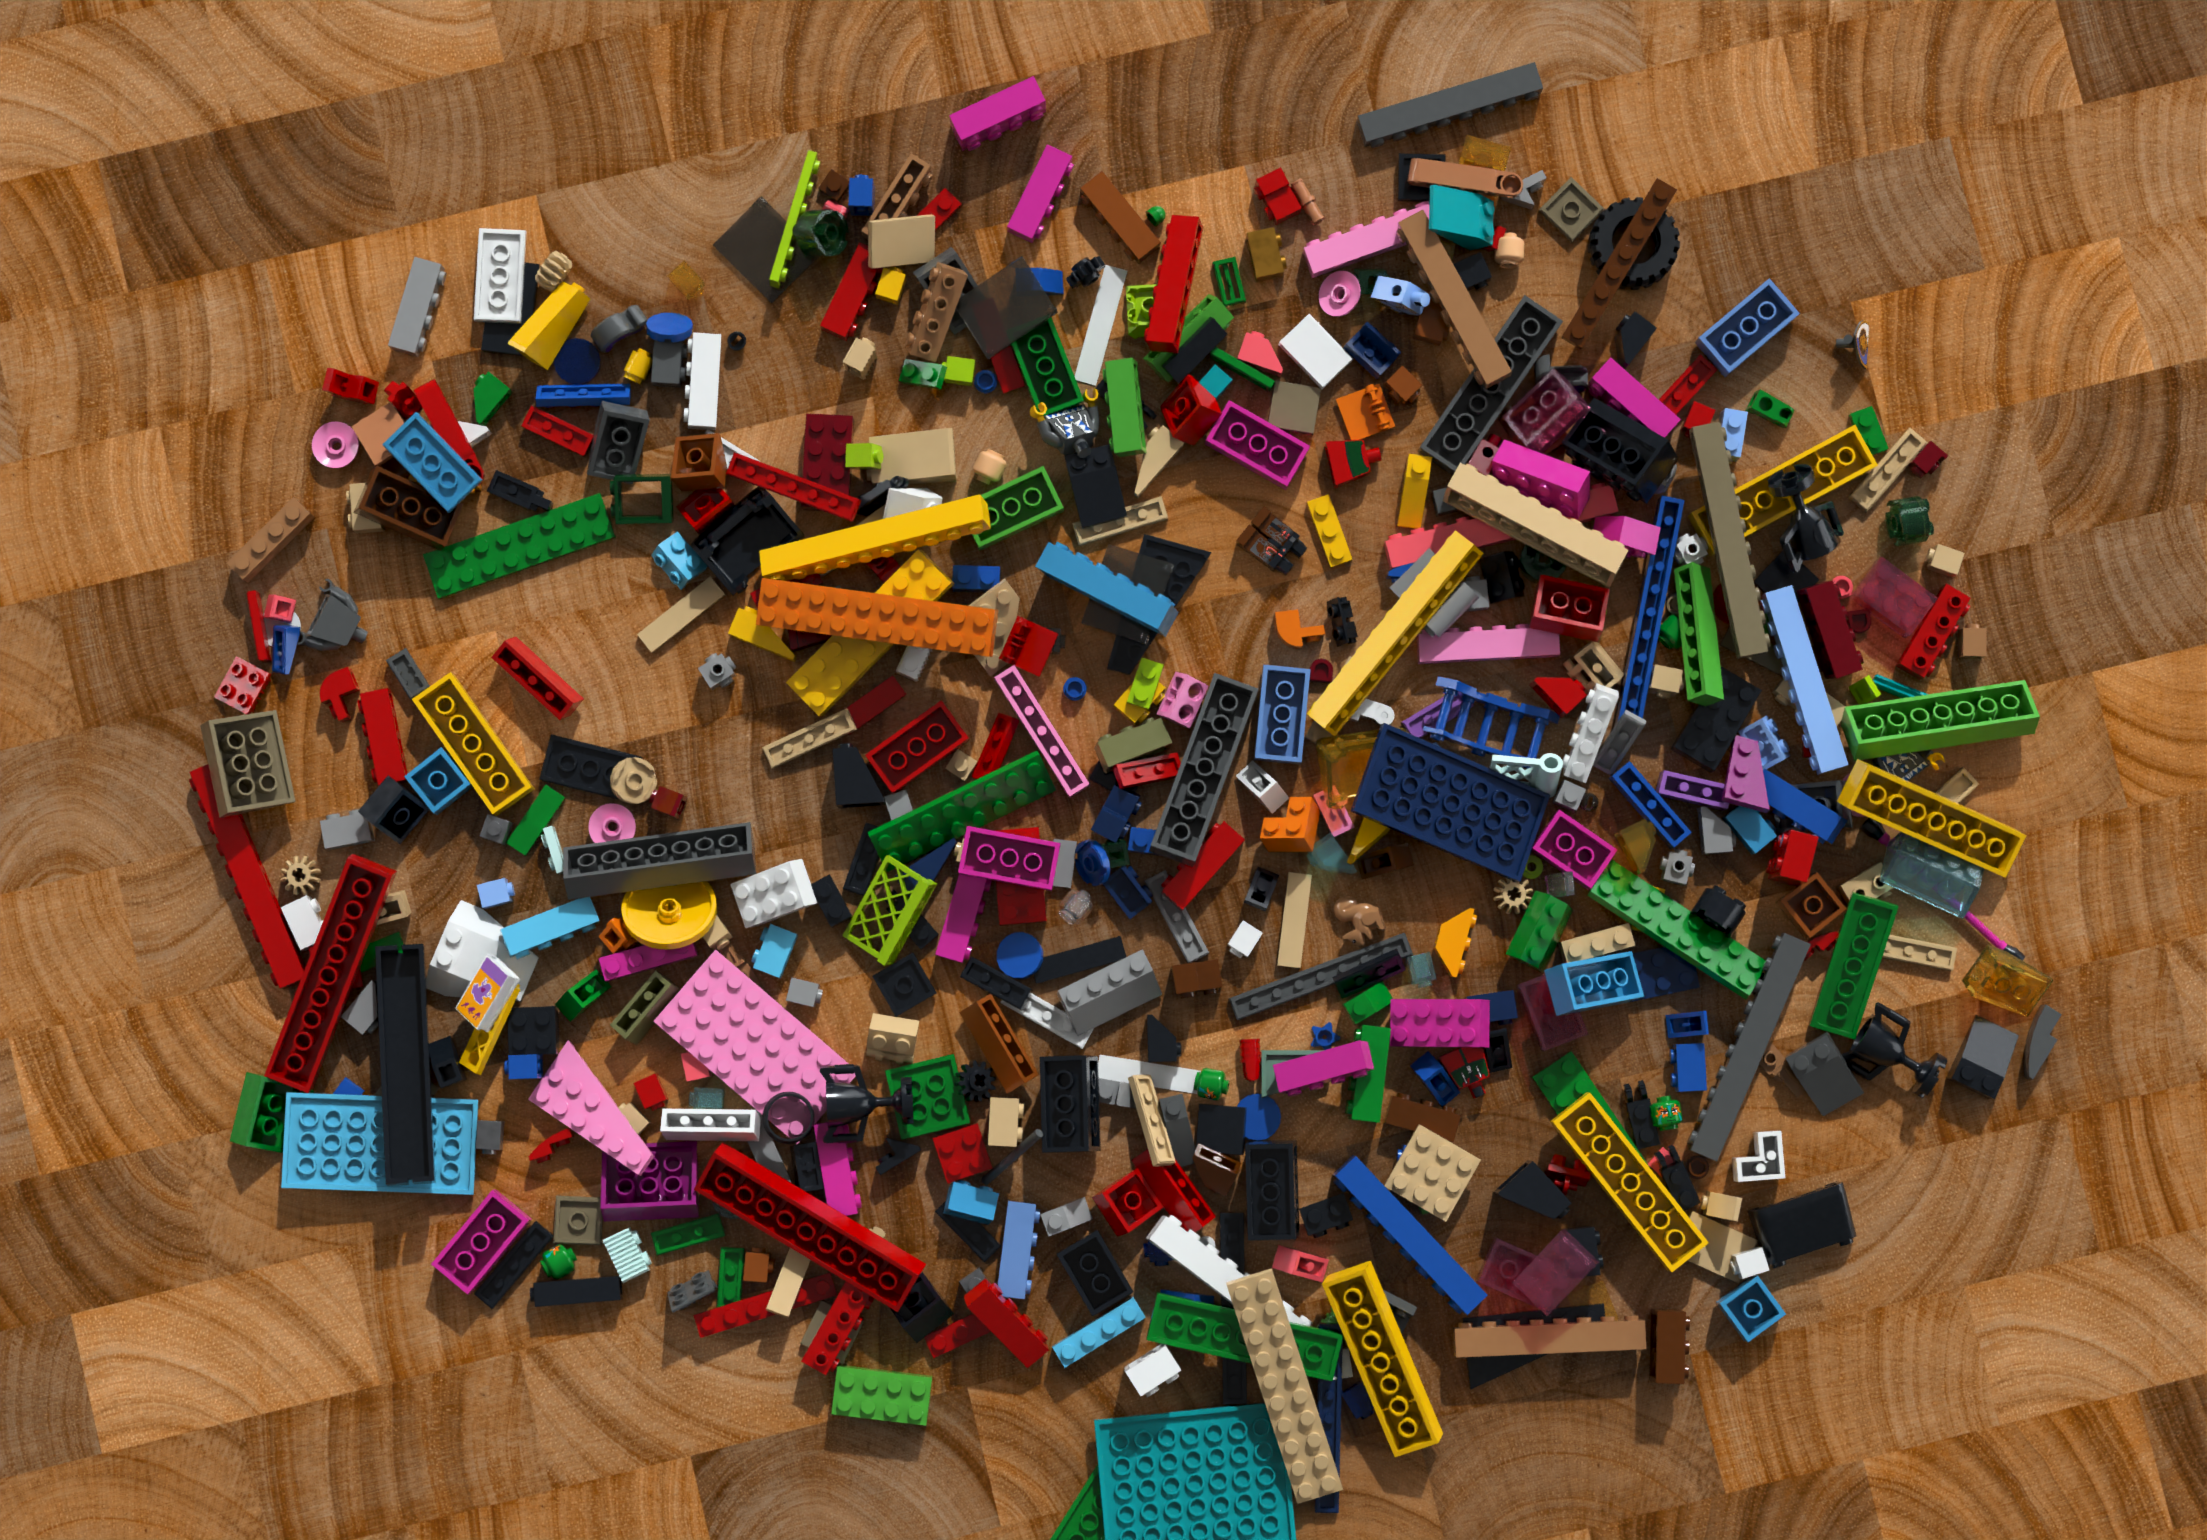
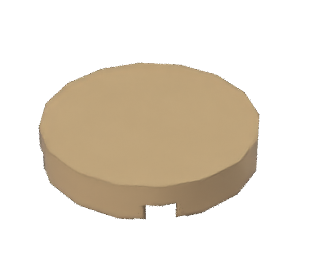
M637 757L626 758L618 762L610 776V786L614 795L620 801L628 804H639L647 801L657 786L655 770L648 761Z

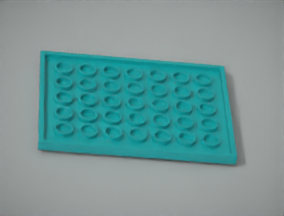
M1265 1402L1094 1420L1105 1540H1296L1291 1482Z

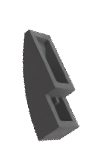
M2046 1004L2040 1005L2028 1031L2023 1060L2024 1078L2027 1080L2035 1078L2058 1040L2051 1036L2050 1033L2062 1014Z

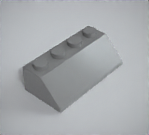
M1142 949L1058 990L1057 995L1077 1036L1161 996L1162 992L1154 971Z

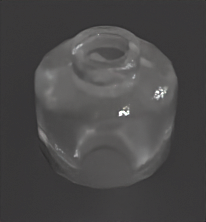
M1082 889L1080 891L1070 890L1059 902L1060 917L1071 925L1082 923L1093 910L1090 894Z

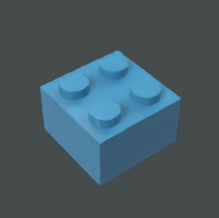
M442 747L404 776L429 809L436 815L440 814L473 788L458 764L447 750Z
M1758 1275L1750 1276L1716 1301V1304L1737 1333L1746 1342L1751 1341L1786 1315Z

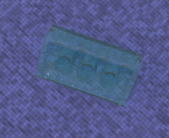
M1899 832L1887 844L1880 881L1963 919L1981 887L1984 868L1903 832Z

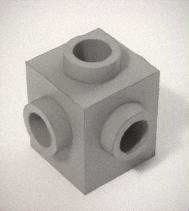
M717 653L712 654L704 660L706 663L698 668L711 690L718 686H721V688L728 686L733 682L732 678L736 676L733 671L736 669V666L730 656L725 658L722 653L720 655H717ZM722 668V672L716 674V670Z
M1674 849L1673 852H1668L1666 856H1662L1659 869L1662 870L1660 880L1681 886L1686 885L1688 877H1692L1695 864L1692 863L1693 857L1687 856L1688 852L1680 849ZM1675 863L1679 865V870L1675 868Z

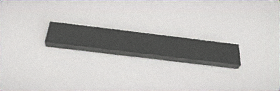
M1405 932L1229 998L1236 1020L1333 985L1335 983L1332 977L1396 948L1401 959L1413 955Z

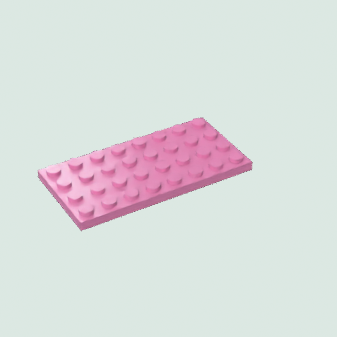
M716 949L653 1021L761 1115H763L765 1105L773 1096L782 1092H795L804 1096L810 1102L814 1111L815 1125L827 1111L826 1080L820 1073V1067L849 1064ZM855 1073L831 1074L836 1082L848 1084L856 1077ZM785 1096L772 1104L768 1113V1121L789 1139H794L801 1136L808 1129L811 1114L804 1101L794 1096Z

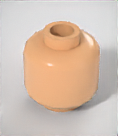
M1505 233L1499 239L1498 249L1494 250L1495 262L1500 264L1501 268H1517L1518 264L1524 261V241L1517 237L1515 233Z
M990 449L981 451L973 466V472L978 475L977 480L988 485L991 481H1000L1007 466L1006 461L1003 459L1004 455Z

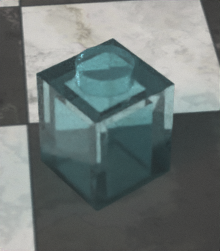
M1430 952L1405 958L1412 985L1418 984V988L1431 986V981L1437 979Z
M694 1087V1092H690L689 1106H693V1109H723L725 1089Z

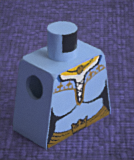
M1378 276L1371 295L1372 299L1397 314L1421 315L1424 307L1430 303V295L1411 282Z

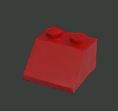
M1189 374L1160 406L1172 437L1193 446L1222 415L1216 398Z
M1537 677L1529 684L1555 713L1560 715V718L1567 715L1587 695L1584 692L1586 690L1585 687L1577 679L1573 681L1571 678Z
M1138 1168L1109 1184L1092 1197L1117 1237L1129 1233L1163 1208Z

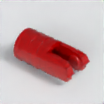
M1240 1039V1063L1243 1066V1075L1245 1080L1254 1082V1080L1258 1079L1260 1072V1039Z

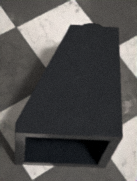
M851 743L838 744V748L833 749L836 806L838 808L886 805L885 799L858 749L853 747Z
M1527 1160L1493 1192L1496 1196L1551 1219H1561L1570 1211L1568 1206L1571 1202L1531 1160Z

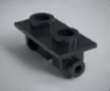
M1336 597L1327 601V614L1331 619L1333 627L1332 636L1336 641L1337 647L1347 643H1356L1358 635L1355 622H1346V618L1353 617L1350 601H1347V597Z

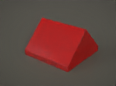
M722 488L694 491L678 504L676 508L699 535L730 510L734 503Z

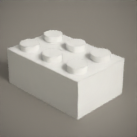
M802 859L788 861L730 884L745 928L759 926L817 904Z
M1166 1344L1158 1345L1124 1367L1125 1373L1139 1395L1145 1394L1147 1397L1159 1390L1158 1385L1164 1381L1169 1384L1179 1377L1178 1372L1181 1371L1179 1364Z

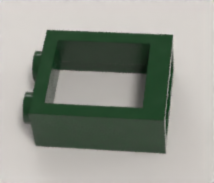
M671 474L615 475L614 481H610V494L615 497V504H611V518H615L616 524L672 523L674 521ZM661 481L662 515H623L622 482Z

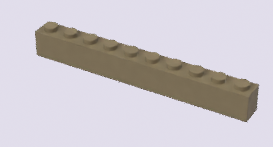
M1720 422L1695 426L1689 430L1736 658L1741 659L1765 654L1768 652V647H1770V638L1768 633H1764L1765 615L1763 610L1760 611L1758 602L1761 601L1759 588L1754 586L1753 579L1756 578L1754 565H1750L1748 556L1751 555V548L1749 542H1745L1746 524L1744 519H1740L1741 501L1734 491L1737 482L1735 474L1730 472L1729 464H1732L1730 451L1725 448L1724 441H1727L1726 430L1724 427H1721Z

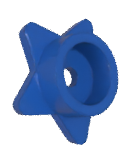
M1328 1022L1323 1028L1312 1027L1315 1035L1311 1043L1312 1047L1322 1046L1324 1050L1331 1049L1332 1043L1340 1040V1036L1333 1033L1331 1022Z

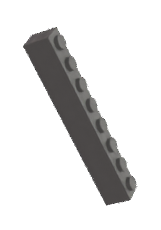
M1533 62L1358 115L1356 122L1364 147L1371 145V148L1382 146L1385 144L1384 141L1393 139V141L1402 140L1407 137L1406 134L1413 132L1416 135L1425 133L1429 130V127L1437 125V128H1442L1450 125V121L1459 119V121L1468 120L1473 117L1472 114L1481 112L1484 115L1495 111V107L1503 105L1504 108L1516 105V101L1522 99L1526 101L1534 100L1539 97L1538 94H1541L1543 86L1536 64Z

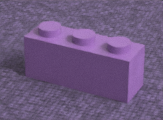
M1665 770L1659 774L1656 792L1661 797L1722 811L1728 809L1729 806L1728 802L1722 801L1725 784Z

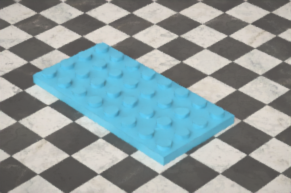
M286 1092L281 1188L474 1195L479 1100L432 1098L436 1183L413 1184V1181L409 1180V1185L387 1186L382 1096Z

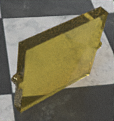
M1603 1280L1589 1286L1583 1285L1581 1289L1567 1294L1571 1306L1604 1303L1605 1316H1615V1320L1619 1319Z

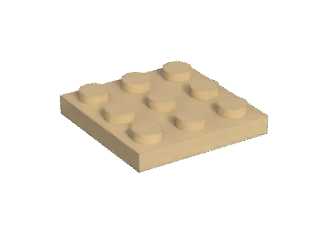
M1418 1124L1384 1186L1446 1222L1481 1159Z

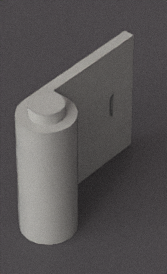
M1429 548L1390 589L1400 598L1415 581L1416 576L1428 565L1435 553ZM1461 581L1423 629L1432 638L1435 635L1440 637L1479 599L1478 595L1465 582Z

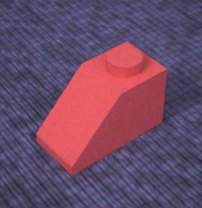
M1252 331L1250 334L1246 332L1237 359L1254 369L1281 377L1283 368L1269 340L1265 339V335Z
M1278 1245L1272 1268L1323 1282L1329 1259Z

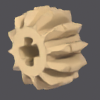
M558 251L552 252L535 275L536 282L545 290L554 291L567 277L572 268V261L563 253Z
M294 856V864L289 860L285 862L289 869H281V872L287 874V876L282 877L280 880L281 882H289L285 889L289 891L293 888L294 895H298L300 890L303 895H308L307 887L315 891L316 887L312 884L313 881L321 882L320 878L315 877V874L321 873V869H313L317 862L314 860L309 862V857L304 856L302 860H300L299 856ZM301 869H303L302 873L306 874L305 879H300L301 882H299L296 874L297 872L301 873Z
M1507 878V883L1500 879L1498 883L1502 888L1494 887L1493 891L1500 893V896L1493 897V900L1502 901L1497 908L1502 909L1506 905V914H1510L1512 907L1515 914L1520 913L1519 906L1523 910H1527L1528 906L1524 901L1530 902L1532 898L1526 896V894L1533 892L1532 888L1527 890L1524 888L1528 885L1529 881L1525 880L1522 884H1519V882H1513ZM1516 889V894L1519 893V897L1512 901L1509 899L1511 896H1508L1507 893Z

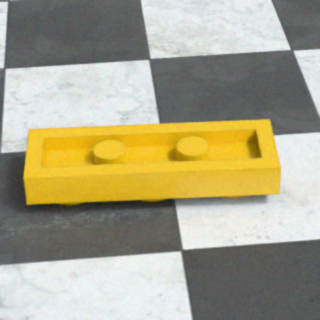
M1329 494L1308 501L1307 506L1329 567L1333 568L1352 561L1351 553Z

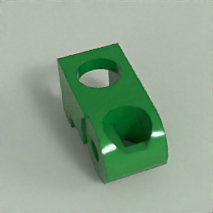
M1760 389L1754 392L1745 411L1769 420L1779 427L1786 428L1795 410Z

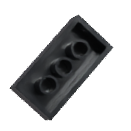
M1721 667L1724 700L1708 706L1696 704L1671 747L1672 751L1710 773L1716 770L1762 691Z

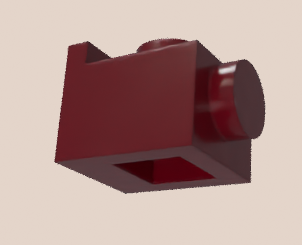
M1929 441L1908 465L1911 467V472L1921 479L1927 473L1931 475L1940 465L1937 461L1941 463L1948 455L1932 441Z

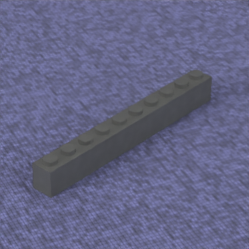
M1783 932L1781 936L1777 935L1771 947L1775 950L1772 957H1767L1762 970L1765 973L1762 980L1758 979L1753 989V992L1756 993L1753 1001L1748 1000L1743 1013L1747 1015L1744 1022H1739L1734 1032V1035L1737 1036L1734 1045L1729 1044L1726 1050L1725 1057L1728 1059L1725 1066L1720 1065L1715 1077L1718 1079L1716 1087H1711L1706 1097V1100L1709 1101L1706 1110L1701 1109L1698 1115L1697 1122L1700 1124L1697 1131L1692 1130L1687 1141L1690 1144L1689 1149L1691 1151L1718 1161L1809 950L1810 943Z

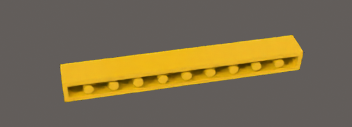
M979 494L760 550L762 577L782 581L803 579L808 575L823 574L831 569L847 568L851 564L867 563L879 557H890L894 553L914 551L918 547L934 546L946 540H957L961 536L981 534L983 531L991 529L988 504Z
M1455 530L1446 539L1445 544L1430 559V562L1423 571L1416 576L1415 581L1401 595L1393 608L1386 613L1380 624L1372 630L1370 636L1356 650L1350 661L1342 667L1340 673L1326 687L1324 693L1312 704L1311 709L1306 714L1333 736H1336L1484 553Z

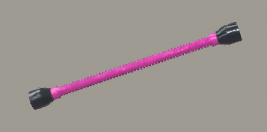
M1868 818L1862 824L1860 830L1868 837L1878 840L1881 844L1888 847L1905 865H1908L1914 873H1917L1916 875H1919V878L1921 877L1932 890L1939 894L1945 902H1948L1972 927L1994 945L2003 962L2012 970L2024 960L2025 955L2022 952L2008 945L2003 940H1999L1964 905L1959 903L1953 895H1950L1951 893H1948L1941 884L1939 885V882L1930 876L1924 868L1919 866L1913 858H1910L1901 847L1899 848V845L1897 846L1890 838V835L1885 832L1880 822Z

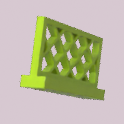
M886 855L842 936L876 957L877 961L882 965L894 964L937 883L922 877L895 858ZM889 863L896 867L898 877L888 879L886 869ZM911 876L918 883L914 890L907 891L904 878ZM899 880L902 893L892 895L889 882ZM884 884L887 897L877 899L875 889L877 885ZM903 896L905 906L903 910L896 912L893 898ZM888 900L891 913L881 916L878 902ZM873 904L876 917L866 919L864 909L866 905ZM892 916L894 926L892 930L885 932L882 918ZM877 920L880 933L870 936L867 922ZM862 924L865 937L860 939L851 934L855 925ZM881 936L883 946L880 952L873 948L871 938Z

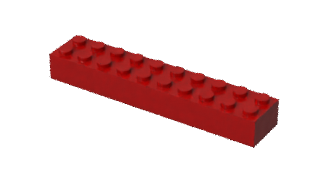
M355 854L347 858L264 1074L265 1077L309 1093L314 1088L396 876V870Z
M724 1142L714 1151L694 1188L698 1193L896 1312L900 1310L926 1266V1263Z

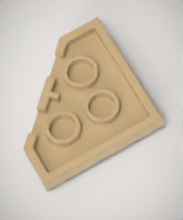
M1005 578L968 605L999 610L993 657L974 655L989 676H992L1008 664L999 659L1016 621L1020 600Z

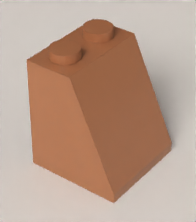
M389 402L366 418L361 419L352 428L375 466H379L407 479L411 474L382 445L405 423L401 414Z

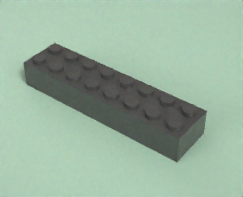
M1524 295L1494 339L1512 371L1511 377L1485 389L1483 384L1479 385L1473 374L1476 371L1473 369L1417 452L1423 456L1432 457L1433 463L1453 476L1460 463L1466 464L1563 321Z
M1214 673L1152 840L1150 852L1194 867L1257 696L1258 688Z
M750 822L563 847V880L568 900L756 874L755 843Z

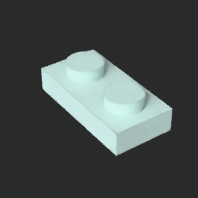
M554 826L543 828L544 834L541 835L544 847L550 850L551 857H548L550 868L552 871L556 870V873L559 875L563 874V852Z

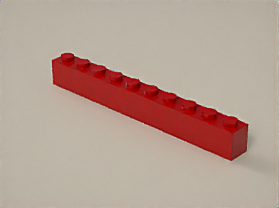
M207 764L190 771L189 773L192 778L189 779V783L193 791L198 792L200 800H198L199 807L203 813H207L210 820L207 822V826L211 834H215L219 843H216V847L220 856H225L227 874L230 878H234L237 885L234 887L235 893L239 900L243 899L245 908H243L244 915L248 921L253 923L255 929L252 930L256 942H260L264 951L261 952L265 964H270L273 971L270 973L273 984L279 986L280 989H286L300 983L306 966L242 814L219 818L209 765Z

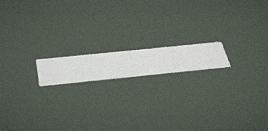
M1105 265L1106 267L1103 271L1075 373L1077 381L1095 386L1127 275V270Z
M1099 1055L1098 1062L1099 1078L1129 1083L1128 1078L1132 1075H1151L1153 1085L1156 1088L1197 1094V1090H1194V1081L1197 1072H1201L1199 1070Z

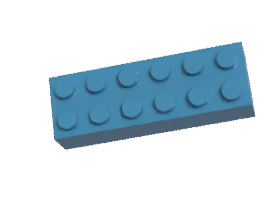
M1050 542L1047 543L1035 566L1045 576L1164 637L1167 636L1179 613L1174 608L1175 604L1171 602V599L1161 594H1158L1157 597L1154 596V593L1150 591L1151 589L1138 583L1137 587L1134 586V583L1128 577L1117 573L1116 576L1113 575L1114 573L1110 571V568L1097 562L1096 566L1093 565L1094 562L1089 560L1090 558L1079 552L1073 555L1074 552L1059 542H1056L1055 545Z

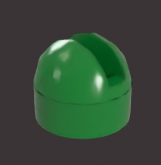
M1154 206L1146 211V216L1150 223L1157 227L1164 221L1166 213L1161 206Z

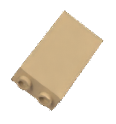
M952 428L869 437V443L882 446L884 455L881 469L867 470V481H872L873 487L885 480H891L895 476L907 478L909 484L957 481Z

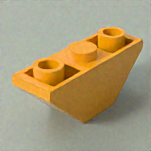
M1473 908L1463 911L1439 925L1434 950L1452 978H1457V975L1462 974L1464 969L1463 952H1468L1471 938L1468 937L1469 929H1474L1477 915L1473 914Z

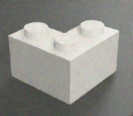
M1781 1131L1753 1132L1755 1156L1732 1158L1733 1179L1735 1182L1785 1178Z

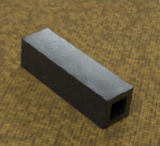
M619 1275L533 1283V1288H530V1300L535 1302V1307L623 1299L622 1281Z

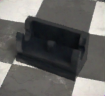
M817 1142L790 1146L796 1186L806 1192L824 1189Z

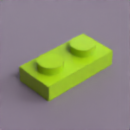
M1141 658L1127 703L1149 710L1164 664Z

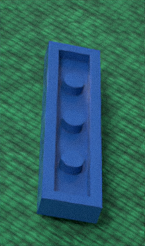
M631 384L538 385L535 398L536 407H596L601 405V401L630 405Z

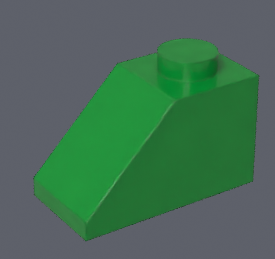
M489 371L486 375L481 374L474 383L476 386L473 389L476 422L481 426H486L513 393L509 387Z
M596 969L567 990L555 1005L571 1022L587 1010L612 986L604 980V977Z
M1383 981L1342 1004L1352 1023L1356 1025L1389 1005L1393 998Z

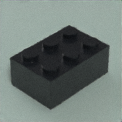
M1098 1229L1056 1253L1092 1316L1133 1293L1130 1284Z

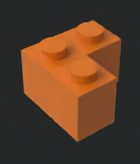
M1290 797L1286 817L1263 819L1260 839L1268 852H1313L1320 816V809L1312 797Z

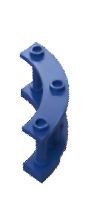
M1438 676L1436 686L1444 689L1443 693L1445 695L1435 728L1424 726L1423 731L1431 734L1430 738L1441 742L1447 740L1472 749L1471 753L1485 757L1486 753L1489 755L1524 757L1512 754L1511 750L1520 719L1526 716L1535 719L1536 727L1528 755L1525 758H1537L1545 726H1548L1549 722L1558 724L1560 715L1552 710L1521 703V706L1518 707V704L1508 702L1507 698L1491 693L1483 694L1477 692V688L1458 680ZM1459 695L1461 696L1462 704L1454 732L1451 734L1444 729L1453 698ZM1475 701L1485 704L1484 709H1486L1476 743L1462 738L1471 704H1474ZM1498 709L1510 712L1509 716H1511L1502 751L1485 746L1494 713ZM1523 766L1525 769L1531 768L1530 766Z

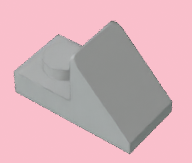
M1543 170L1522 180L1523 190L1519 196L1515 198L1500 197V199L1532 210L1534 202L1528 191L1530 190L1531 193H1534L1543 188L1542 184L1546 180Z
M1099 1078V1102L1136 1108L1129 1083Z

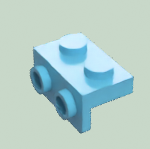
M678 531L660 543L651 554L656 565L665 571L671 582L677 585L680 590L685 588L688 582L704 572L708 567Z

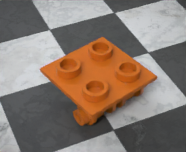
M1370 384L1365 389L1336 399L1351 440H1361L1396 427L1380 384Z

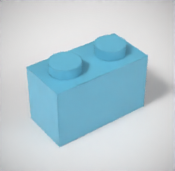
M770 924L769 928L765 927L760 937V940L763 941L761 949L755 950L751 962L755 963L753 968L781 979L798 934Z

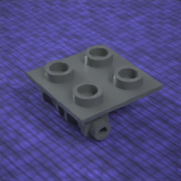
M709 1270L695 1274L691 1280L683 1284H676L667 1292L672 1313L679 1309L683 1310L692 1305V1302L694 1304L696 1300H702V1297L705 1298L715 1293V1289L718 1287L715 1281L712 1280Z

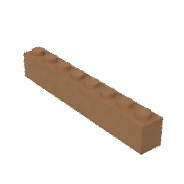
M1424 210L1398 222L1396 234L1402 244H1407L1409 248L1407 254L1413 264L1417 263L1420 271H1418L1422 282L1424 284L1428 283L1431 291H1429L1433 302L1435 304L1439 303L1443 311L1440 314L1445 324L1450 323L1454 330L1451 332L1452 337L1457 345L1461 343L1464 349L1462 354L1467 364L1473 365L1476 371L1473 374L1479 385L1483 384L1485 389H1488L1511 377L1512 371L1439 237L1436 233L1429 230V219Z
M1626 1315L1624 1320H1615V1316L1600 1317L1601 1321H1591V1317H1579L1577 1322H1567V1318L1553 1319V1323H1544V1319L1529 1320V1324H1520V1320L1506 1321V1325H1496V1321L1482 1322V1326H1473L1472 1322L1458 1323V1327H1452L1454 1357L1647 1349L1645 1320L1639 1319L1638 1315Z

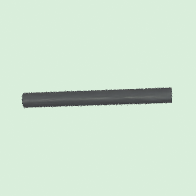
M1036 1129L981 1179L982 1183L989 1185L1041 1139L1043 1132L1040 1129Z

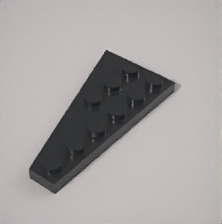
M1144 534L1131 581L1136 587L1138 583L1148 587L1156 597L1158 594H1161L1171 599V602L1175 604V608L1212 552ZM1122 615L1107 670L1130 676L1158 633Z
M1604 1303L1465 1317L1462 1318V1323L1472 1322L1473 1326H1482V1322L1496 1321V1325H1506V1321L1520 1320V1324H1529V1320L1544 1319V1323H1553V1319L1567 1318V1322H1577L1579 1317H1591V1321H1601L1600 1317L1605 1316ZM1547 1354L1466 1357L1470 1390Z

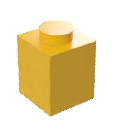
M892 266L889 269L883 268L875 293L877 299L899 305L907 280L903 270Z

